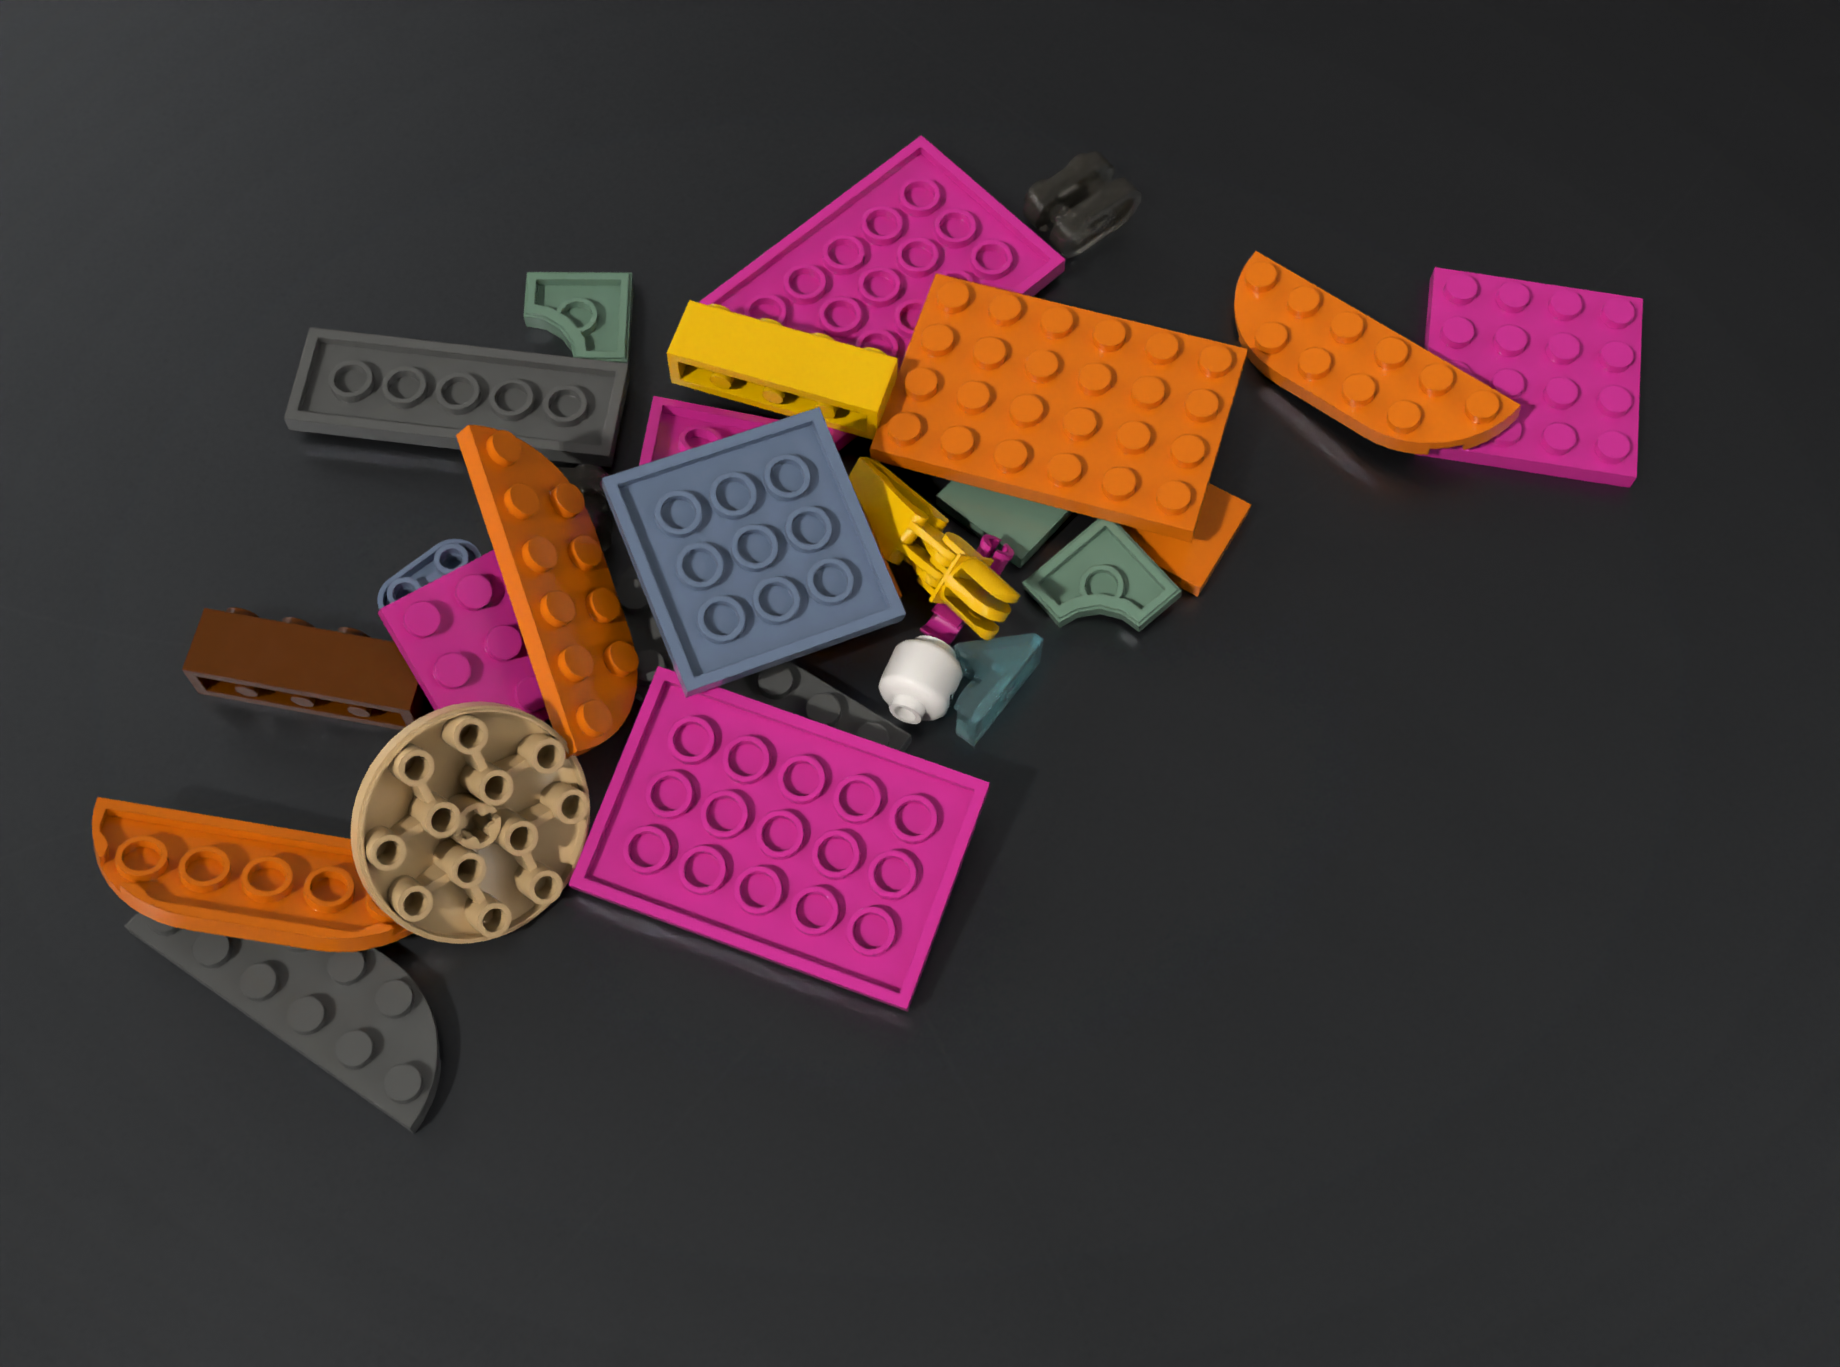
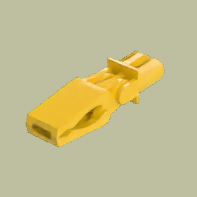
M859 457L849 474V479L866 513L885 559L895 565H900L904 560L913 566L918 575L917 582L931 595L929 598L930 602L946 604L981 638L986 641L994 639L999 631V626L994 621L1004 622L1012 610L1008 603H1017L1021 595L990 568L994 562L992 558L983 557L960 536L951 532L942 533L949 520L879 461L868 457Z

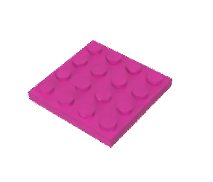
M1435 267L1429 284L1424 349L1519 403L1521 407L1519 417L1503 432L1487 442L1463 450L1462 445L1450 448L1429 449V455H1415L1630 488L1637 478L1643 298Z

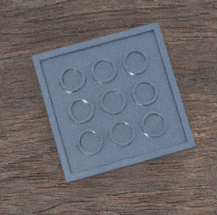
M819 407L602 478L603 491L686 698L903 621L906 615Z

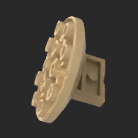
M480 701L459 703L432 711L402 729L386 744L370 765L358 790L352 812L351 847L353 859L361 882L371 899L390 918L410 932L430 940L452 944L476 943L498 938L522 927L541 914L551 903L557 900L571 879L586 843L590 823V799L586 778L576 755L565 759V751L569 754L565 739L544 721L521 709L495 702Z

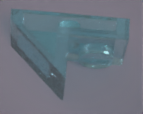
M1035 633L998 637L989 641L985 639L967 641L954 645L953 650L955 651L956 659L961 665L963 675L971 680L961 692L954 705V709L957 711L956 735L972 746L976 745L1040 664L1043 638Z

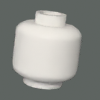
M922 635L915 639L905 640L895 647L881 676L878 688L882 698L889 705V711L897 719L909 724H918L921 720L934 721L946 714L962 679L963 671L959 661L956 659L955 651L950 645L936 637Z

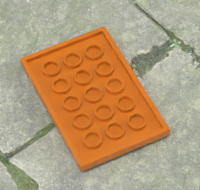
M936 273L879 427L871 443L870 457L881 463L1192 542L1248 349Z

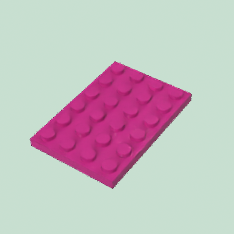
M921 135L698 303L722 305L732 312L756 319H772L784 327L810 334H826L835 341L860 348L872 347L879 349L888 356L898 358L899 372L936 273L1033 297L1064 272L1066 259ZM828 427L838 452L857 437V435Z
M658 666L568 885L580 892L908 1012L990 790V782L720 687H715L686 698L676 672Z

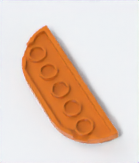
M1255 251L1243 268L1235 290L1234 312L1239 341L1242 348L1248 349V359L1268 379L1364 438L1383 447L1411 454L1429 455V449L1450 448L1462 445L1463 450H1466L1499 435L1519 417L1521 407L1519 403L1261 253Z
M467 425L456 437L552 728L567 742L569 754L565 751V759H569L572 755L577 757L595 748L615 734L631 711L637 689V667L639 664L632 636L595 527L585 507V500L581 491L571 484L562 472L542 453L509 431L497 430L481 425Z
M97 797L92 817V836L100 871L108 885L119 898L142 915L157 922L190 931L325 952H358L396 942L412 934V932L390 918L371 899L357 873L352 854L351 839Z

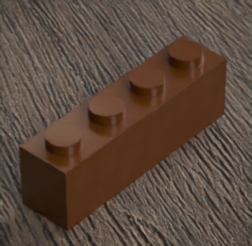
M237 607L227 608L226 612L204 608L182 668L198 694L402 730L418 718L426 715L430 705L428 698L394 641L370 638L366 633L349 627H340L337 631L315 628L312 624L293 617H285L281 621L259 618L255 613Z

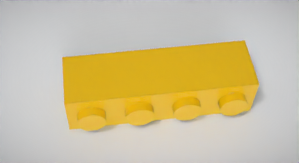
M691 300L687 304L667 350L671 383L787 416H793L819 407L827 427L873 440L898 375V358L888 356L879 349L856 347L835 341L826 334L802 332L784 327L772 319H756L734 313L722 305H706Z

